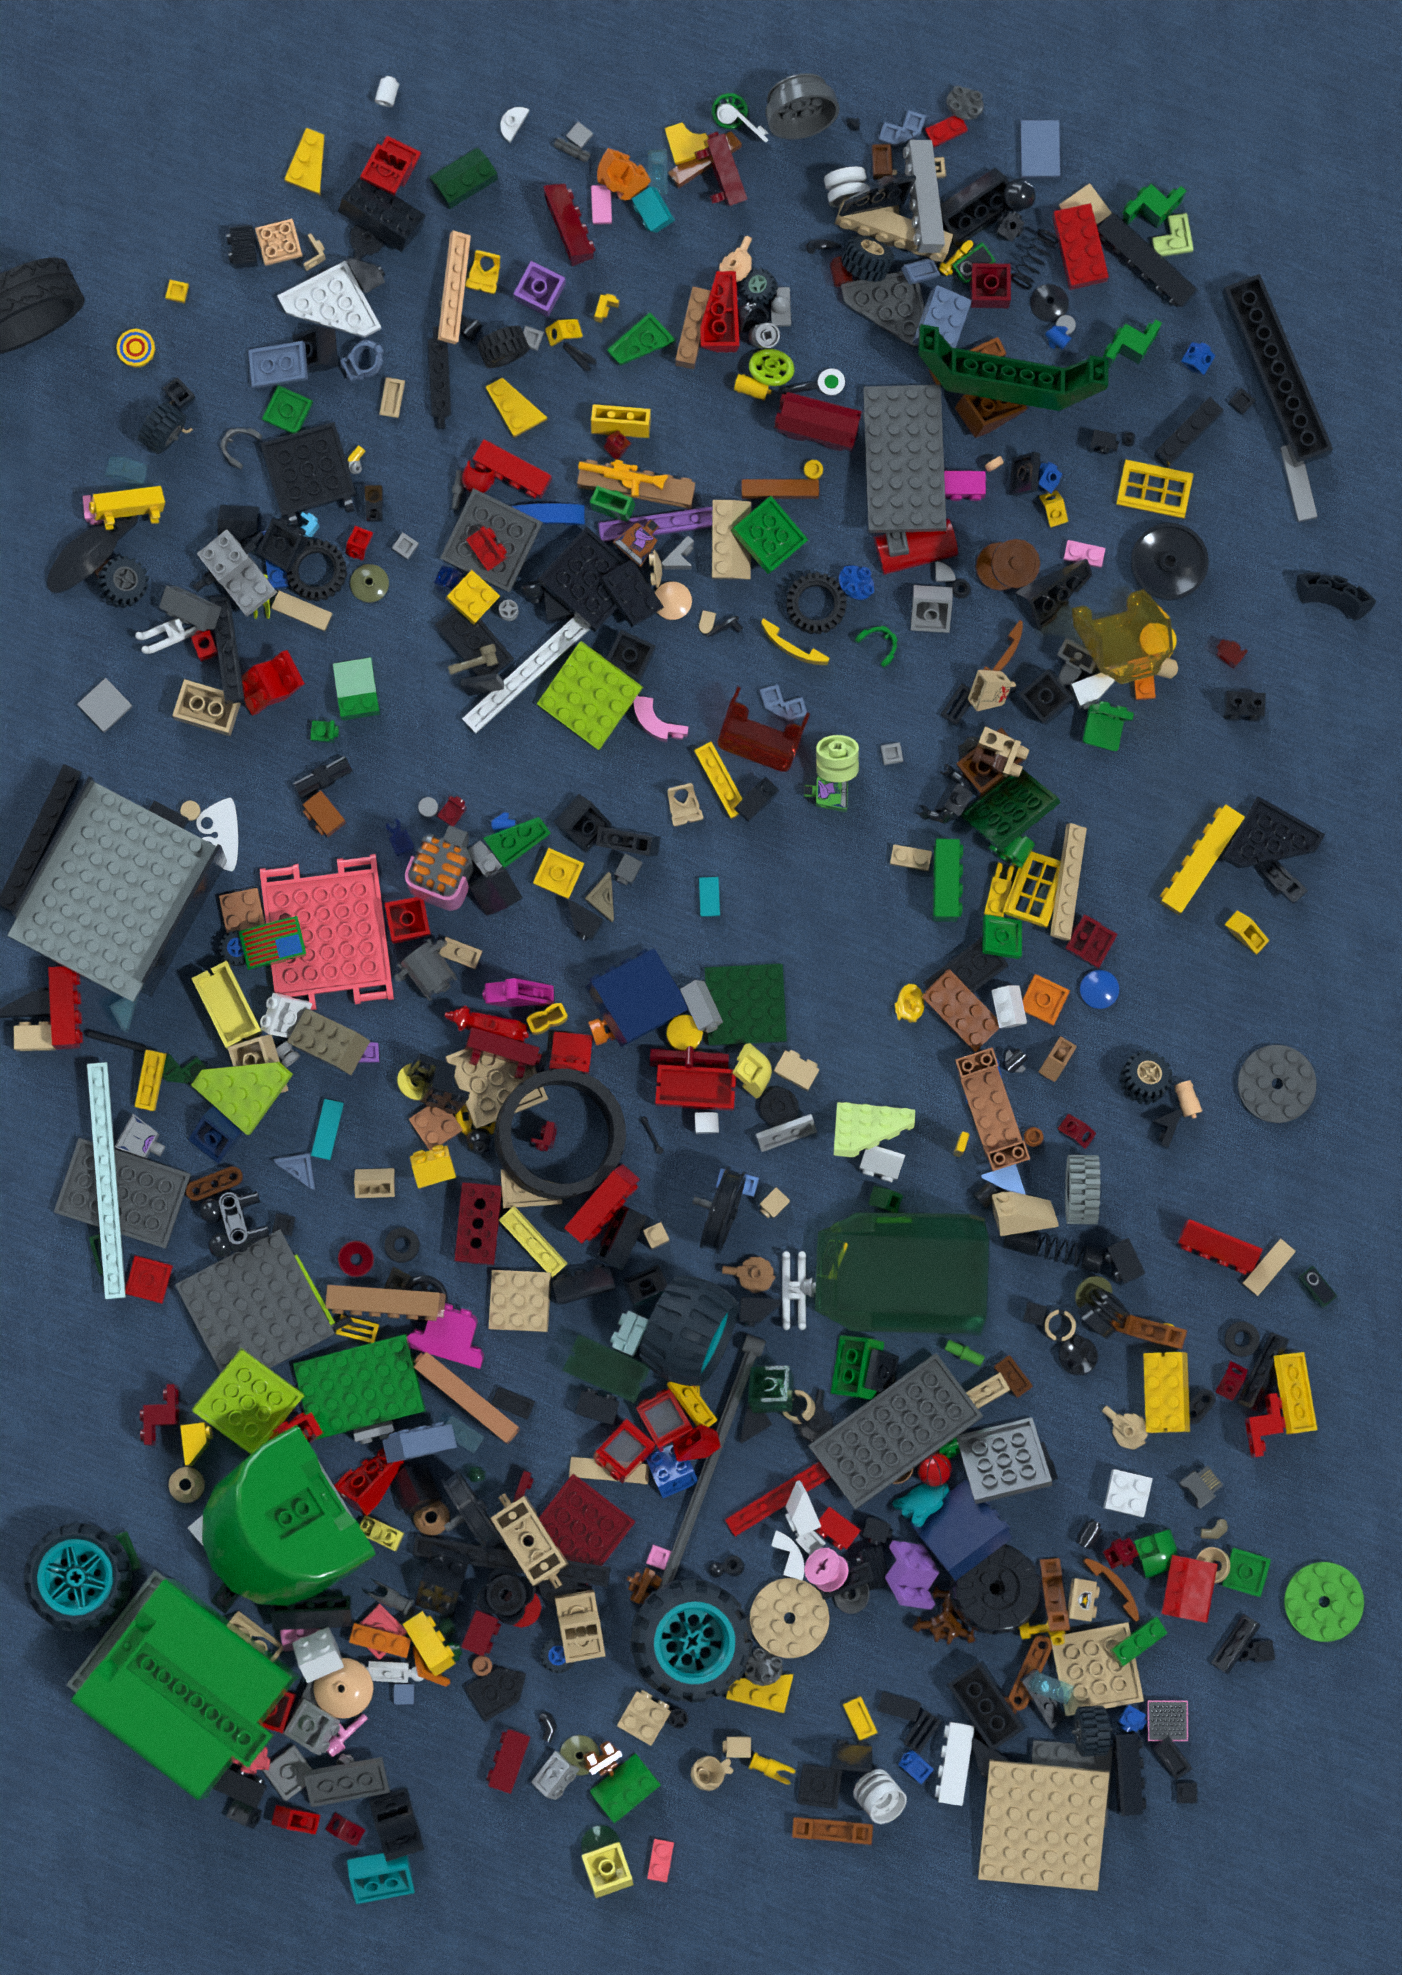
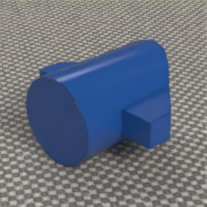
M1054 325L1046 332L1045 336L1048 338L1052 349L1058 346L1063 350L1069 344L1072 338L1066 334L1068 331L1067 327Z
M504 812L492 820V830L494 833L513 827L516 825V820L508 819L509 813Z

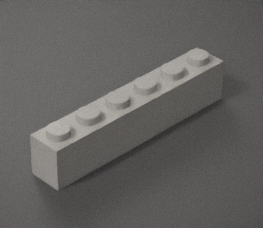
M909 140L907 146L903 149V157L907 163L905 174L916 176L910 191V210L913 211L912 227L915 228L914 244L917 245L918 253H940L945 245L932 140Z

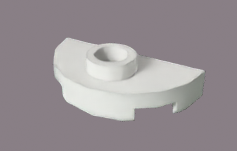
M515 107L503 115L501 132L504 139L509 143L528 115L529 109Z

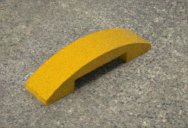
M764 618L761 621V626L767 637L787 655L814 665H827L829 663V657L814 648L810 654L805 653L777 636L780 632L779 627Z

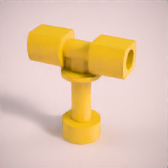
M1048 1621L1047 1624L1030 1626L1027 1622L1020 1627L1022 1639L1031 1638V1634L1048 1632L1053 1645L1065 1643V1632H1050Z

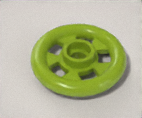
M763 349L751 357L749 371L758 382L764 385L780 386L792 378L794 364L790 357L782 351ZM769 356L766 361L763 360V357ZM779 359L784 362L783 365H780ZM756 365H762V370H757ZM780 371L786 372L785 375H779ZM765 375L773 376V378L765 377Z

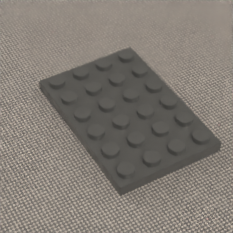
M79 1138L54 1213L100 1227L93 1142ZM114 1149L121 1235L167 1249L191 1174Z

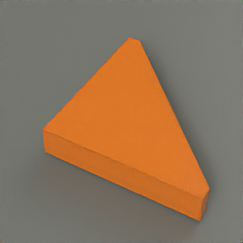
M414 1645L412 1648L418 1676L445 1687L449 1685L450 1679L443 1677L441 1674L436 1677L434 1676Z

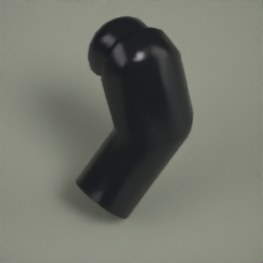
M543 1712L539 1716V1721L543 1722L546 1728L542 1739L551 1743L557 1729V1724L553 1715Z

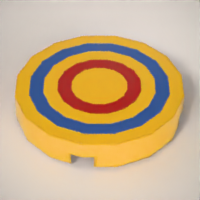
M130 329L124 332L118 339L116 346L117 354L127 366L134 368L143 367L154 357L155 343L146 331Z

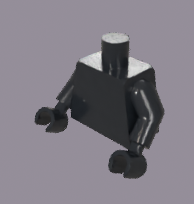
M944 764L947 766V771L944 773L940 771V773L949 779L952 778L933 811H930L925 805H920L923 811L916 813L923 820L930 818V820L946 824L960 817L973 795L969 791L971 787L970 781L948 764Z

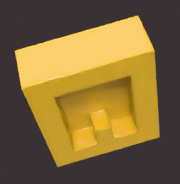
M611 294L600 296L594 321L602 323L603 317L607 318L610 308L607 305L618 308L619 300L616 299V296Z

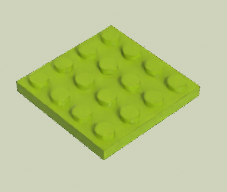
M581 641L537 705L596 749L600 750L639 695L643 686Z
M241 1348L192 1408V1411L252 1454L270 1439L269 1437L274 1434L273 1430L283 1423L304 1397V1394Z

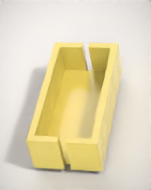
M227 961L211 968L214 973L212 976L208 971H205L192 978L227 1050L230 1046L242 1043L243 1038L248 1041L263 1033Z

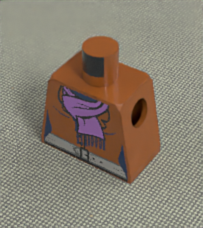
M651 519L644 527L637 522L613 543L641 567L657 542V539L652 534L659 526Z

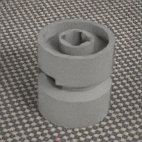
M772 323L756 324L749 331L750 343L757 348H771L778 343L780 338L778 328Z

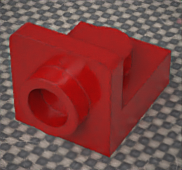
M355 526L347 541L345 554L352 558L363 560L366 549L373 537V532Z

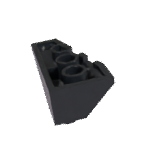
M896 174L881 178L847 199L840 210V217L904 204L916 180V176Z
M1085 558L1032 581L1015 593L1020 609L1036 630L1039 631L1054 621L1058 616L1056 613L1062 606L1066 607L1069 603L1068 599L1072 594L1078 592L1090 579L1092 571L1088 559Z

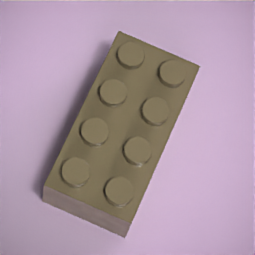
M306 1008L287 1043L328 1065L352 1075L370 1041L359 1033Z

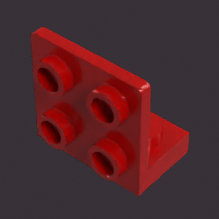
M554 1032L549 1069H572L589 1075L593 1036Z
M303 1412L294 1417L290 1424L286 1421L273 1430L274 1434L269 1438L271 1440L295 1425L301 1429L309 1443L317 1439L323 1432L312 1412L307 1415Z

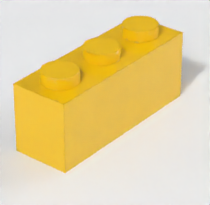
M593 404L591 434L611 435L618 430L624 436L649 438L651 409Z
M422 1611L403 1623L404 1628L435 1677L455 1664L452 1659L454 1653L449 1645L445 1647L443 1644L445 1638L440 1630L436 1632L434 1629L436 1623L431 1616L427 1617Z

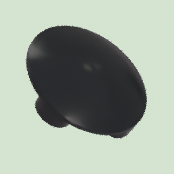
M1082 1336L1067 1339L1059 1350V1361L1063 1369L1077 1376L1085 1375L1092 1371L1099 1357L1095 1345L1089 1339Z

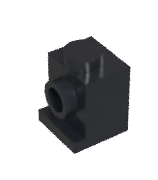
M1094 429L1089 452L1093 453L1094 449L1104 455L1117 452L1119 441L1116 440L1117 434Z

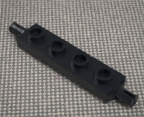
M439 326L432 327L433 338L427 341L431 416L437 418V429L440 430L442 428L443 430L446 429L445 418L451 415L448 342L438 340Z

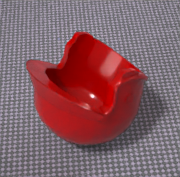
M468 461L462 474L464 487L469 492H472L473 488L482 493L487 492L495 482V471L483 472L477 468H471V461Z

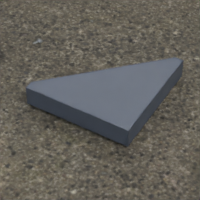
M310 1154L274 1159V1163L310 1189L315 1190Z

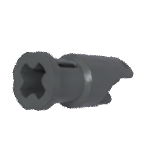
M374 1581L376 1585L387 1591V1595L385 1597H377L371 1593L367 1594L389 1608L394 1607L403 1612V1615L406 1616L414 1600H408L400 1596L399 1592Z

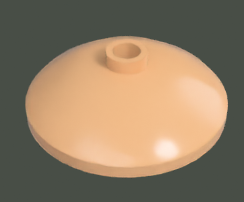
M342 1658L344 1668L314 1681V1696L322 1710L336 1718H350L360 1714L369 1705L373 1695V1681L369 1671L361 1663L353 1659ZM339 1685H343L345 1687L344 1692H339Z

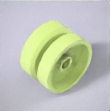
M832 735L818 742L816 746L817 774L822 779L830 782H845L857 775L859 772V747L854 739L843 735Z

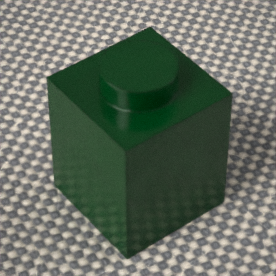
M874 1186L868 1204L880 1210L897 1214L903 1195L890 1189Z

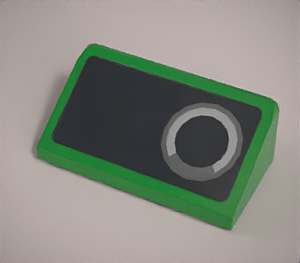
M981 242L953 263L952 266L959 279L964 283H968L971 280L972 263L993 264L995 259L984 243Z

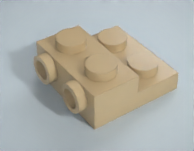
M642 1690L641 1693L638 1691L635 1693L617 1726L651 1746L671 1711L668 1709V1704L661 1700L658 1703L651 1699L652 1695Z

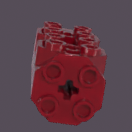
M789 392L786 395L782 394L779 408L781 413L777 412L774 426L778 433L786 434L788 438L802 442L809 440L821 443L826 448L837 451L843 449L852 451L862 411Z

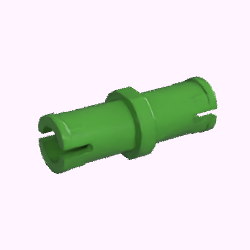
M948 1340L944 1349L960 1357V1360L969 1361L979 1367L985 1357L969 1349V1346L966 1345L964 1347L951 1340Z

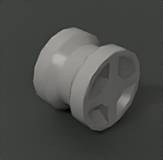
M504 600L499 606L501 618L505 621H513L517 618L519 610L515 601Z

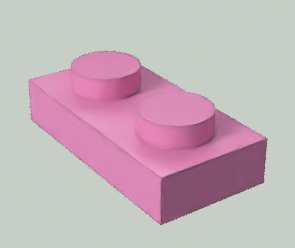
M1068 540L1063 560L1076 563L1086 558L1090 566L1101 568L1106 548Z

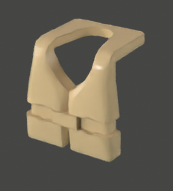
M692 783L667 790L670 811L673 816V826L684 825L688 821L692 823L703 820V814L699 809L700 805L695 796ZM681 789H686L689 793L684 804L677 801L674 797L675 792Z

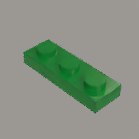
M1153 1617L1113 1647L1110 1652L1119 1666L1124 1667L1165 1636L1167 1631L1158 1617Z

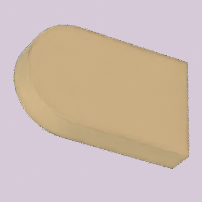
M703 610L699 624L701 633L708 634L712 630L716 613Z

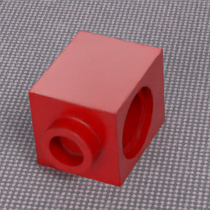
M210 630L195 632V635L191 638L200 661L218 656ZM208 640L209 646L207 648H200V642Z

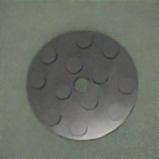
M1270 1045L1258 1049L1245 1060L1238 1075V1093L1245 1108L1256 1118L1265 1122L1286 1123L1298 1118L1311 1105L1316 1093V1076L1310 1062L1299 1051L1284 1045ZM1274 1079L1281 1080V1089L1277 1090L1272 1087Z

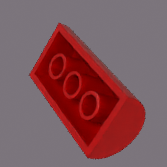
M946 518V531L906 532L909 554L890 557L886 534L873 538L883 575L958 556L957 542L949 518Z

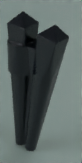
M568 343L563 346L587 372L591 371V367L588 365L589 362L593 365L597 364L591 355L583 353Z

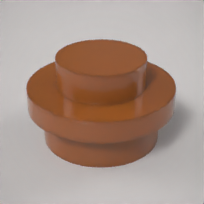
M1031 1127L1024 1133V1141L1030 1147H1037L1043 1141V1133L1040 1129Z

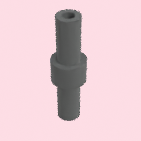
M456 470L455 485L452 486V509L455 510L460 508L461 495H463L464 491L462 486L463 471Z

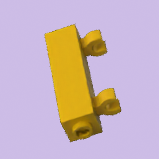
M161 486L93 494L92 501L89 502V511L94 515L95 521L104 520L106 530L114 529V518L149 514L151 524L159 523V512H163L165 499Z

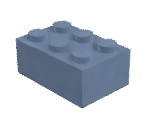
M937 285L929 293L912 343L919 345V326L924 324L939 327V333L953 348H956L972 300Z
M444 1422L432 1424L431 1426H421L411 1430L398 1431L389 1434V1438L382 1440L387 1463L457 1448L452 1424L444 1426Z

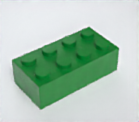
M936 839L934 843L933 922H957L958 917H961L962 903L959 902V898H961L963 893V883H959V878L963 876V864H959V859H962L963 844H960V839Z

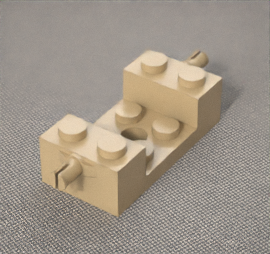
M506 1493L500 1496L499 1499L505 1508L491 1517L494 1525L531 1584L536 1586L543 1580L550 1579L555 1589L563 1584L556 1574L568 1565L567 1560L552 1541L527 1497L524 1496L511 1503ZM527 1535H531L534 1538V1544L531 1547H527L523 1543V1539Z

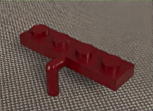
M688 1046L686 1051L651 1049L650 1066L658 1067V1065L685 1066L686 1068L728 1069L729 1054L720 1052H694L692 1046Z

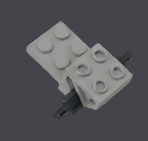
M225 530L199 551L197 555L209 571L202 575V579L193 585L195 590L199 592L203 587L209 586L217 579L247 617L275 595L277 591L248 554L263 539V533L259 531L253 538L249 537L240 545L235 537L228 530Z

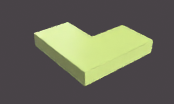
M1187 213L1168 216L1170 235L1153 237V248L1162 257L1193 252Z

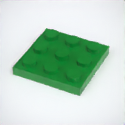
M772 496L731 529V532L767 574L771 573L808 541L807 537Z

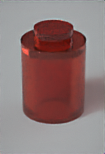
M842 256L833 258V262L829 264L834 287H841V284L853 282L851 273L842 265Z

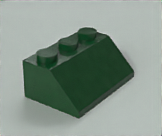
M477 147L429 178L448 208L451 209L497 181L498 174L489 159Z

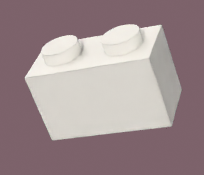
M1005 986L991 990L999 1028H1012L1027 1024L1019 986Z

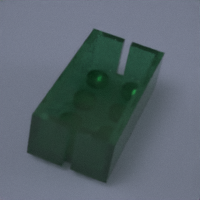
M578 1335L571 1350L575 1355H569L562 1371L635 1404L642 1389L639 1384H644L650 1368L644 1363Z

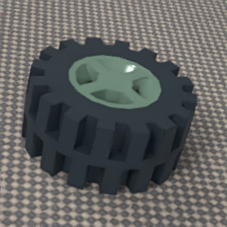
M759 268V271L753 269L752 273L749 272L748 276L743 278L745 281H742L741 285L743 287L741 289L750 303L762 306L763 303H766L767 305L769 300L772 301L774 299L773 295H777V282L768 270L765 269L764 271L763 268Z

